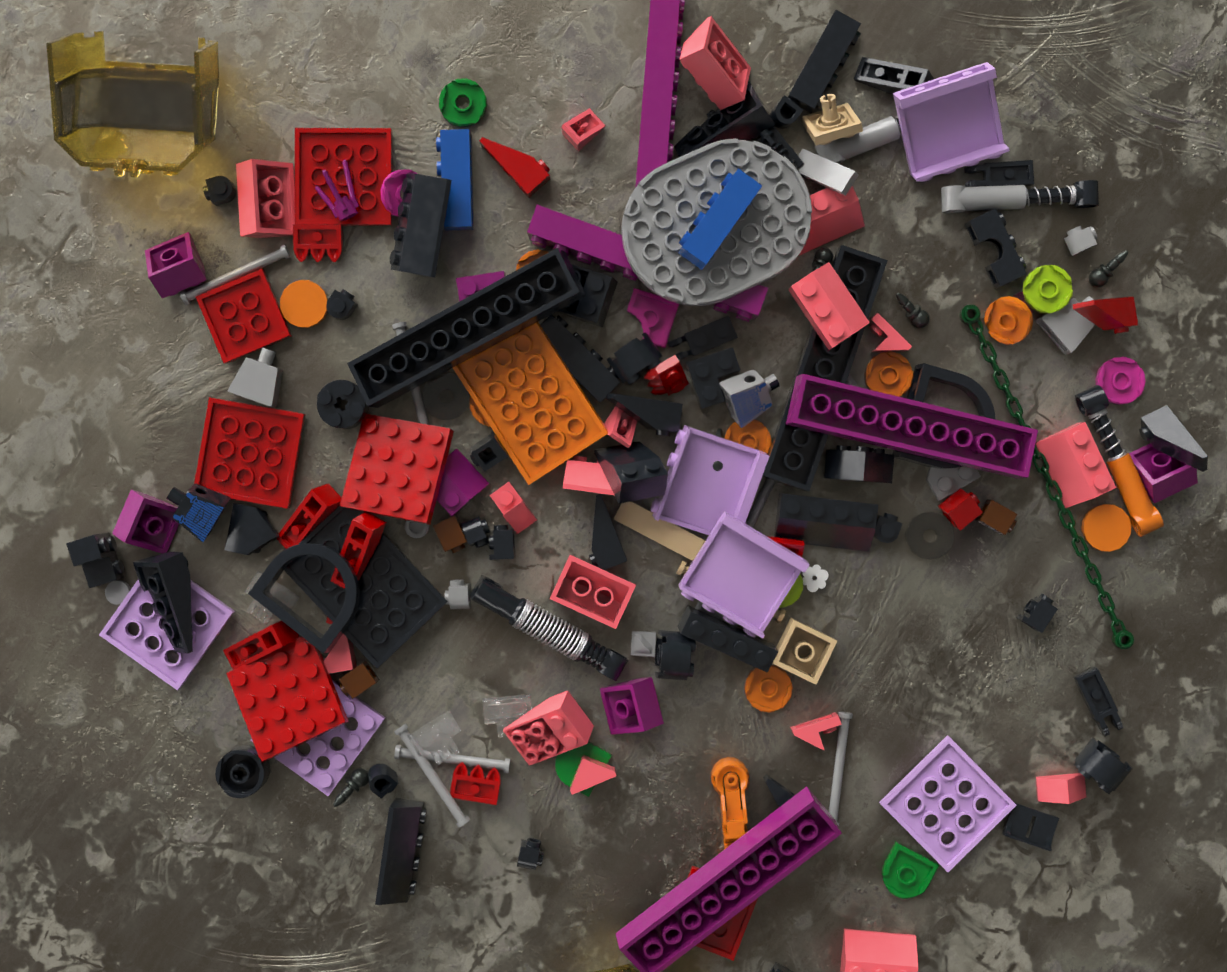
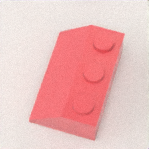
M710 16L683 43L680 61L682 66L692 74L696 83L705 90L710 101L722 110L745 100L751 67L712 16Z
M250 159L236 164L240 236L255 238L293 236V224H295L293 163Z
M853 186L846 196L829 188L810 195L812 205L811 229L807 242L798 256L865 227L860 203Z
M830 262L811 272L788 289L828 350L870 323Z
M1086 422L1076 423L1035 443L1038 451L1044 454L1049 464L1048 473L1051 479L1056 481L1061 489V500L1065 508L1094 499L1116 488Z
M573 456V460H567L563 482L564 489L614 495L598 460L596 463L587 462V457Z
M569 555L550 599L616 629L636 584Z
M844 929L840 972H918L916 935Z

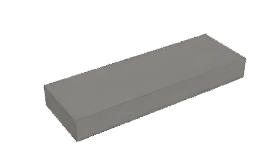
M802 149L798 155L803 161V164L797 168L802 177L846 196L859 176L856 171L805 149Z

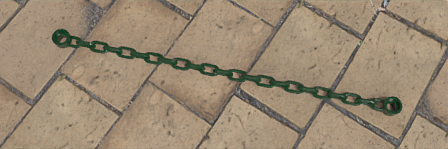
M971 304L963 307L959 313L960 320L964 324H968L971 332L978 336L981 342L980 351L985 361L990 363L994 370L993 379L997 387L1003 390L1007 397L1006 406L1010 415L1017 419L1020 426L1031 428L1023 420V409L1019 400L1013 397L1009 390L1010 381L1005 371L998 367L996 362L997 354L993 345L986 341L982 333L984 327L980 320L979 308ZM968 310H972L974 312V318L968 317ZM978 322L980 328L977 327L975 331L972 324ZM989 346L993 356L990 355L988 359L983 347L987 348ZM1001 373L1006 381V384L1003 383L1002 386L997 378ZM1014 401L1019 409L1015 414L1010 406ZM1035 445L1032 461L1036 470L1043 474L1047 482L1045 488L1050 499L1057 503L1060 510L1058 513L1060 521L1073 537L1072 546L1077 556L1082 557L1086 565L1085 574L1089 582L1095 585L1099 592L1098 601L1103 611L1108 613L1112 620L1111 629L1114 633L1112 642L1120 649H1129L1134 643V637L1131 632L1127 631L1124 623L1117 619L1114 613L1115 604L1111 595L1104 591L1101 585V574L1097 566L1091 564L1089 560V549L1083 537L1078 536L1074 528L1076 524L1071 511L1064 507L1061 500V489L1058 483L1051 479L1048 473L1049 464L1044 454L1040 453ZM1041 456L1046 468L1042 467L1040 469L1036 459L1039 460ZM1055 485L1059 495L1056 494L1053 497L1049 487L1052 488ZM1068 513L1072 523L1068 522L1066 525L1062 514L1066 515ZM1081 541L1085 551L1081 550L1079 552L1075 542L1079 543ZM1094 568L1098 579L1094 578L1092 580L1088 570L1092 571ZM1107 596L1111 606H1107L1106 609L1101 597L1105 599ZM1120 624L1122 629L1116 631L1115 626ZM1123 636H1127L1128 641L1125 644H1122L1121 642Z

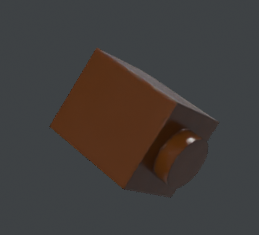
M987 499L981 509L983 513L975 519L998 534L1006 535L1007 532L1010 533L1017 523L1015 520L1017 514L994 500Z
M457 515L433 525L445 552L451 550L453 554L466 548L464 543L467 542Z
M364 661L340 678L341 684L339 686L347 697L350 695L354 699L380 679L368 662Z

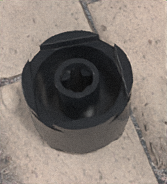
M647 332L642 334L643 340L640 341L638 338H635L614 353L616 356L614 360L611 357L607 359L623 384L627 382L629 385H632L642 378L641 372L646 369L650 370L661 363L659 359L663 356Z
M347 380L332 381L326 384L317 395V410L320 417L325 423L335 428L351 429L361 424L369 410L358 385ZM340 400L348 401V404L345 405L346 410L339 408Z
M659 630L658 634L662 636V639L657 638L655 666H659L660 672H655L656 678L687 680L688 677H693L694 663H691V653H695L696 641L680 634V631Z
M1093 737L1076 757L1074 763L1079 773L1089 780L1093 777L1098 786L1108 794L1115 791L1133 769L1129 763L1121 762L1120 756L1099 740L1096 741Z
M238 746L225 754L218 762L215 772L216 781L228 796L246 798L256 793L267 782L270 775L269 760L262 762L255 746ZM241 767H243L244 771L247 772L245 776L243 775V771L239 770Z

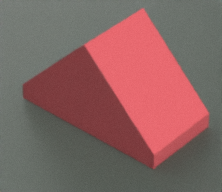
M589 108L564 123L561 129L563 136L579 152L604 129L605 124Z
M615 406L604 422L608 429L607 435L629 448L632 444L637 421Z
M344 633L323 661L329 674L353 670L357 667L353 643Z
M583 755L572 781L570 792L573 795L617 776V771L613 766Z
M1081 773L1036 777L1037 799L1040 802L1071 804L1086 798L1085 777Z

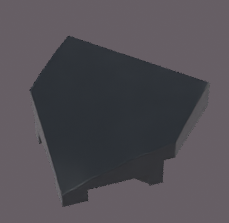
M233 503L225 545L226 551L244 555L259 553L261 548L270 541H275L280 536L277 530H273L267 519L268 514L266 511H260L257 507Z

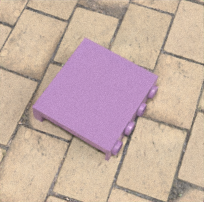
M988 62L893 93L909 172L916 181H929L933 176L950 174L956 171L957 168L974 166L979 161L987 158H999L1003 153L1010 151L1009 147L1004 144L993 79L997 78L996 70Z
M684 425L683 430H679L676 435L675 443L678 445L675 453L671 452L667 461L669 470L665 495L654 499L651 506L652 516L657 521L661 519L706 535H710L724 511L745 523L770 456L763 451ZM715 461L722 462V470L715 471L713 463Z
M724 511L678 585L680 590H682L681 594L691 601H694V599L699 600L703 603V608L711 613L715 611L724 615L722 618L731 625L738 623L744 627L743 631L751 637L755 638L758 635L764 638L763 632L801 571L805 573L810 564L804 558Z

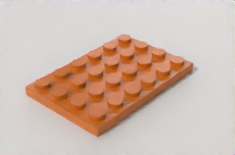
M538 322L453 367L528 485L608 434V429Z

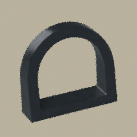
M926 363L915 365L907 399L924 403L929 380L957 387L964 391L973 400L979 416L996 420L994 407L989 395L975 380L966 375ZM893 450L892 454L894 458L932 468L948 469L962 467L961 465Z
M313 543L294 545L279 553L248 593L322 653L330 652L353 620L360 600L358 579L347 559L328 546ZM304 555H317L330 561L339 570L345 584L346 594L343 608L324 635L270 593L271 588L287 565L294 559Z

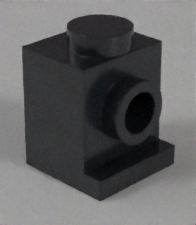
M494 431L471 447V460L477 467L481 466L484 472L508 457L507 451ZM488 447L492 449L489 453L484 451Z
M494 525L493 535H489L490 550H494V554L489 555L490 560L515 558L514 529H508V525Z
M1041 593L1034 600L1030 599L1024 608L1025 614H1018L1016 618L1035 631L1043 633L1058 609L1052 605L1054 602L1052 599Z

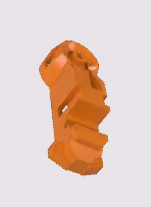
M733 757L720 759L711 770L713 787L720 796L724 850L748 832L746 826L748 821L745 791L750 784L749 771L741 760Z

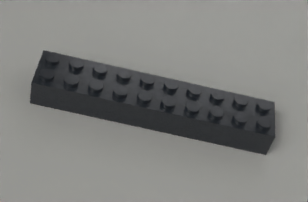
M841 245L837 249L832 267L868 319L888 260ZM811 326L768 453L770 457L762 477L804 491H810L829 434L786 424L796 376L806 374L846 384L865 327L828 350L813 326Z
M556 248L347 364L367 407L379 408L585 297L586 293L566 253Z

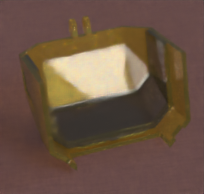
M94 31V36L84 37L83 32L70 33L46 43L54 140L80 166L90 167L92 171L114 168V175L122 177L125 172H129L131 177L137 178L140 176V173L151 174L154 171H163L164 175H178V172L187 167L216 139L219 86L218 41L208 40L207 44L205 43V38L198 37V50L194 51V66L105 60L104 31Z

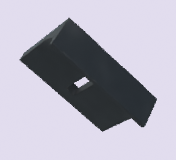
M1015 803L1017 806L1009 812L1002 834L1009 838L1052 851V839L1059 818ZM1032 816H1036L1028 838L1026 837V833Z

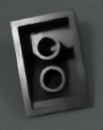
M640 441L632 442L629 448L617 445L594 450V454L619 504L665 495L668 473L660 457Z

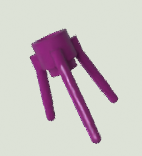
M343 160L342 163L350 200L347 196L341 198L326 170H323L322 173L336 199L334 204L319 186L315 187L320 197L332 210L335 218L339 217L340 221L347 220L358 214L356 208L359 207L355 198L347 160Z

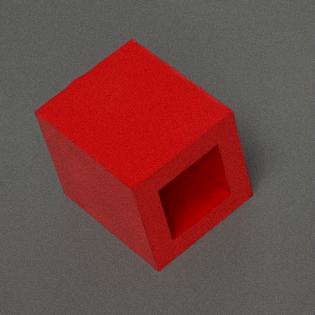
M961 488L938 506L948 521L960 531L983 513L978 506L980 501L972 492L967 493Z

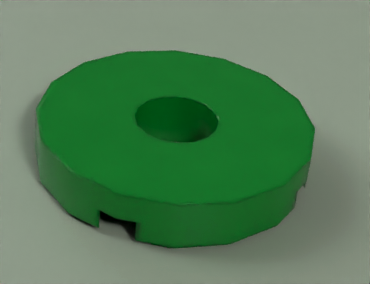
M467 78L455 79L442 89L439 96V108L443 117L451 125L459 128L470 127L477 124L484 117L487 109V98L483 89L475 81ZM461 97H466L470 100L469 106L465 109H460L456 106L457 100Z

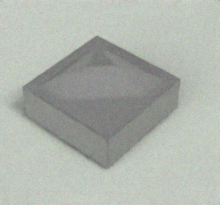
M632 631L631 655L655 657L656 632Z

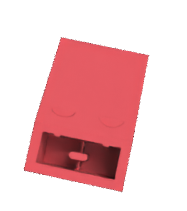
M567 690L546 699L505 727L503 732L530 766L586 745L594 725Z

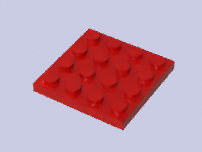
M295 128V224L392 226V214L385 209L381 201L380 192L383 181L388 174L392 173V129ZM343 160H347L355 198L359 207L356 208L358 214L347 220L340 221L339 217L335 218L332 210L320 197L315 187L319 186L334 204L336 199L322 173L323 170H326L341 198L347 196L350 200L342 163Z
M209 397L194 484L214 490L231 499L289 509L306 414Z
M366 414L361 422L340 506L430 525L454 431L450 428Z
M302 636L247 665H242L226 673L262 762L349 722L331 676L323 663L324 659L320 650Z

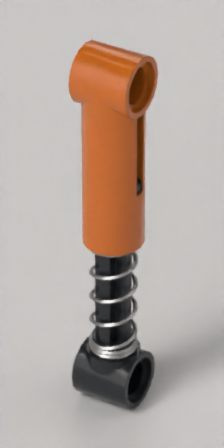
M1096 385L1076 394L1075 401L1083 416H1088L1091 419V423H1094L1097 429L1095 433L1099 434L1101 438L1100 443H1103L1106 449L1104 453H1108L1109 461L1106 463L1128 509L1129 519L1134 531L1139 537H1142L1164 526L1163 519L1157 508L1153 506L1130 454L1124 453L1125 449L1121 448L1119 444L1120 439H1117L1115 435L1116 430L1110 424L1111 419L1107 418L1106 408L1109 406V402L1104 390L1100 385Z

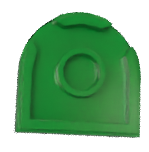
M588 741L586 745L557 755L555 761L557 775L564 784L571 787L583 755L607 764L612 754ZM595 786L580 791V793L589 797Z
M895 841L884 862L882 879L886 888L894 896L901 899L913 898L926 891L939 864Z

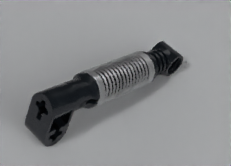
M481 575L470 594L471 600L504 617L512 627L519 629V631L522 630L523 633L526 632L527 635L530 634V637L534 636V639L549 645V647L556 649V651H560L561 654L567 655L568 658L576 662L586 661V664H591L593 668L596 667L597 671L614 681H617L628 662V659L610 648L606 649L605 646H601L599 643L595 644L592 636L581 629L578 630V627L574 628V625L567 624V621L563 622V619L556 618V615L552 616V613L548 614V611L541 609V606L537 608V604L533 606V602L528 601V599H519L511 595L499 583L484 575Z

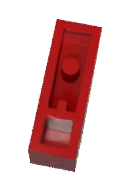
M484 137L479 140L481 146L528 198L550 180V175L548 174L550 169L541 159L537 162L533 156Z
M1134 297L1098 299L1072 304L1073 310L1104 331L1114 330V334L1129 332V327L1138 325Z
M329 483L311 489L279 532L280 537L277 540L285 549L298 545L340 505L342 497Z
M364 512L352 520L340 553L353 567L358 581L378 546L386 525L385 521L368 512ZM335 567L331 582L345 589L343 578Z
M281 620L223 651L234 670L295 641L300 636Z

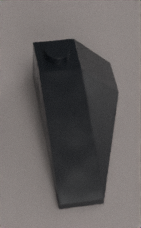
M748 80L745 100L722 110L718 108L716 111L711 110L706 114L708 119L701 126H694L674 148L678 156L681 157L720 140L738 139L749 141L758 137L765 129L769 130L775 126V123Z
M167 552L134 561L133 565L143 591L148 590L155 603L151 604L154 612L157 611L164 620L162 627L175 652H193L191 581L188 560L183 552Z

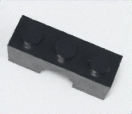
M996 208L965 224L974 246L982 242H990L998 250L997 260L985 267L995 289L1027 274L1025 271L1027 269L1026 263L1021 256H1018L1015 250V239L1011 234L1008 235L1005 228V218L1001 212L998 213Z

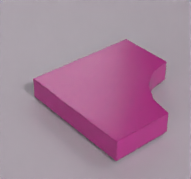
M634 288L627 312L638 319L643 333L647 332L655 346L666 348L679 304L661 296Z

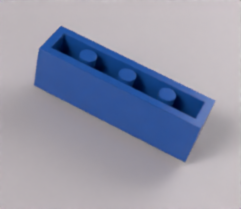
M469 129L440 130V137H436L437 152H441V161H437V176L452 180L444 230H474L471 132Z
M739 168L734 175L730 172L720 184L724 189L720 194L715 192L707 202V205L710 206L706 214L702 211L692 223L696 228L692 233L687 231L679 241L682 247L678 253L701 270L709 262L762 187L761 184Z

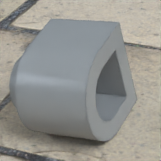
M1078 226L1067 232L1068 237L1064 238L1072 256L1097 245V234L1092 226L1085 229Z
M450 580L449 590H445V599L448 601L446 605H450V609H470L471 583L464 584V580Z

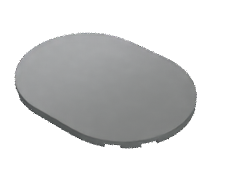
M738 139L716 141L663 164L640 181L626 204L622 218L621 236L624 252L637 277L646 287L662 298L689 306L719 303L772 279L796 260L807 242L811 229V199L805 181L796 167L785 156L783 157L772 150L770 146L757 141L752 142ZM739 168L761 184L762 187L709 262L701 270L678 253L682 247L679 241L687 231L692 233L696 228L692 223L702 211L706 214L710 206L707 205V202L715 192L720 194L724 189L720 184L730 172L734 175Z

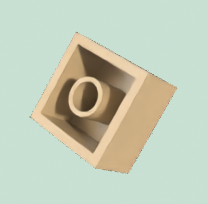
M790 617L776 646L778 653L772 664L817 685L837 640Z

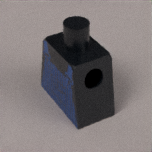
M193 484L186 493L173 487L166 499L178 505L173 519L201 542H204L231 498L199 484Z

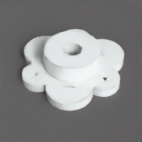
M816 564L813 567H808L805 573L802 572L804 576L803 585H807V589L810 592H816L818 588H825V581L828 579L829 574L826 570L821 569L819 565Z

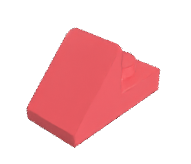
M878 312L868 320L871 325L869 329L877 337L882 336L884 338L871 352H905L912 347Z
M510 481L489 495L517 534L537 521Z
M834 712L790 728L794 736L824 750L819 732L823 731V734L831 733L837 730L836 726L842 724L839 715Z

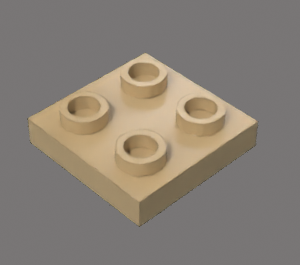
M827 94L828 100H826L825 95L820 98L822 111L802 116L803 126L816 146L827 145L833 140L850 138L857 133L863 132L862 122L850 105L845 103L836 106V96L834 94Z

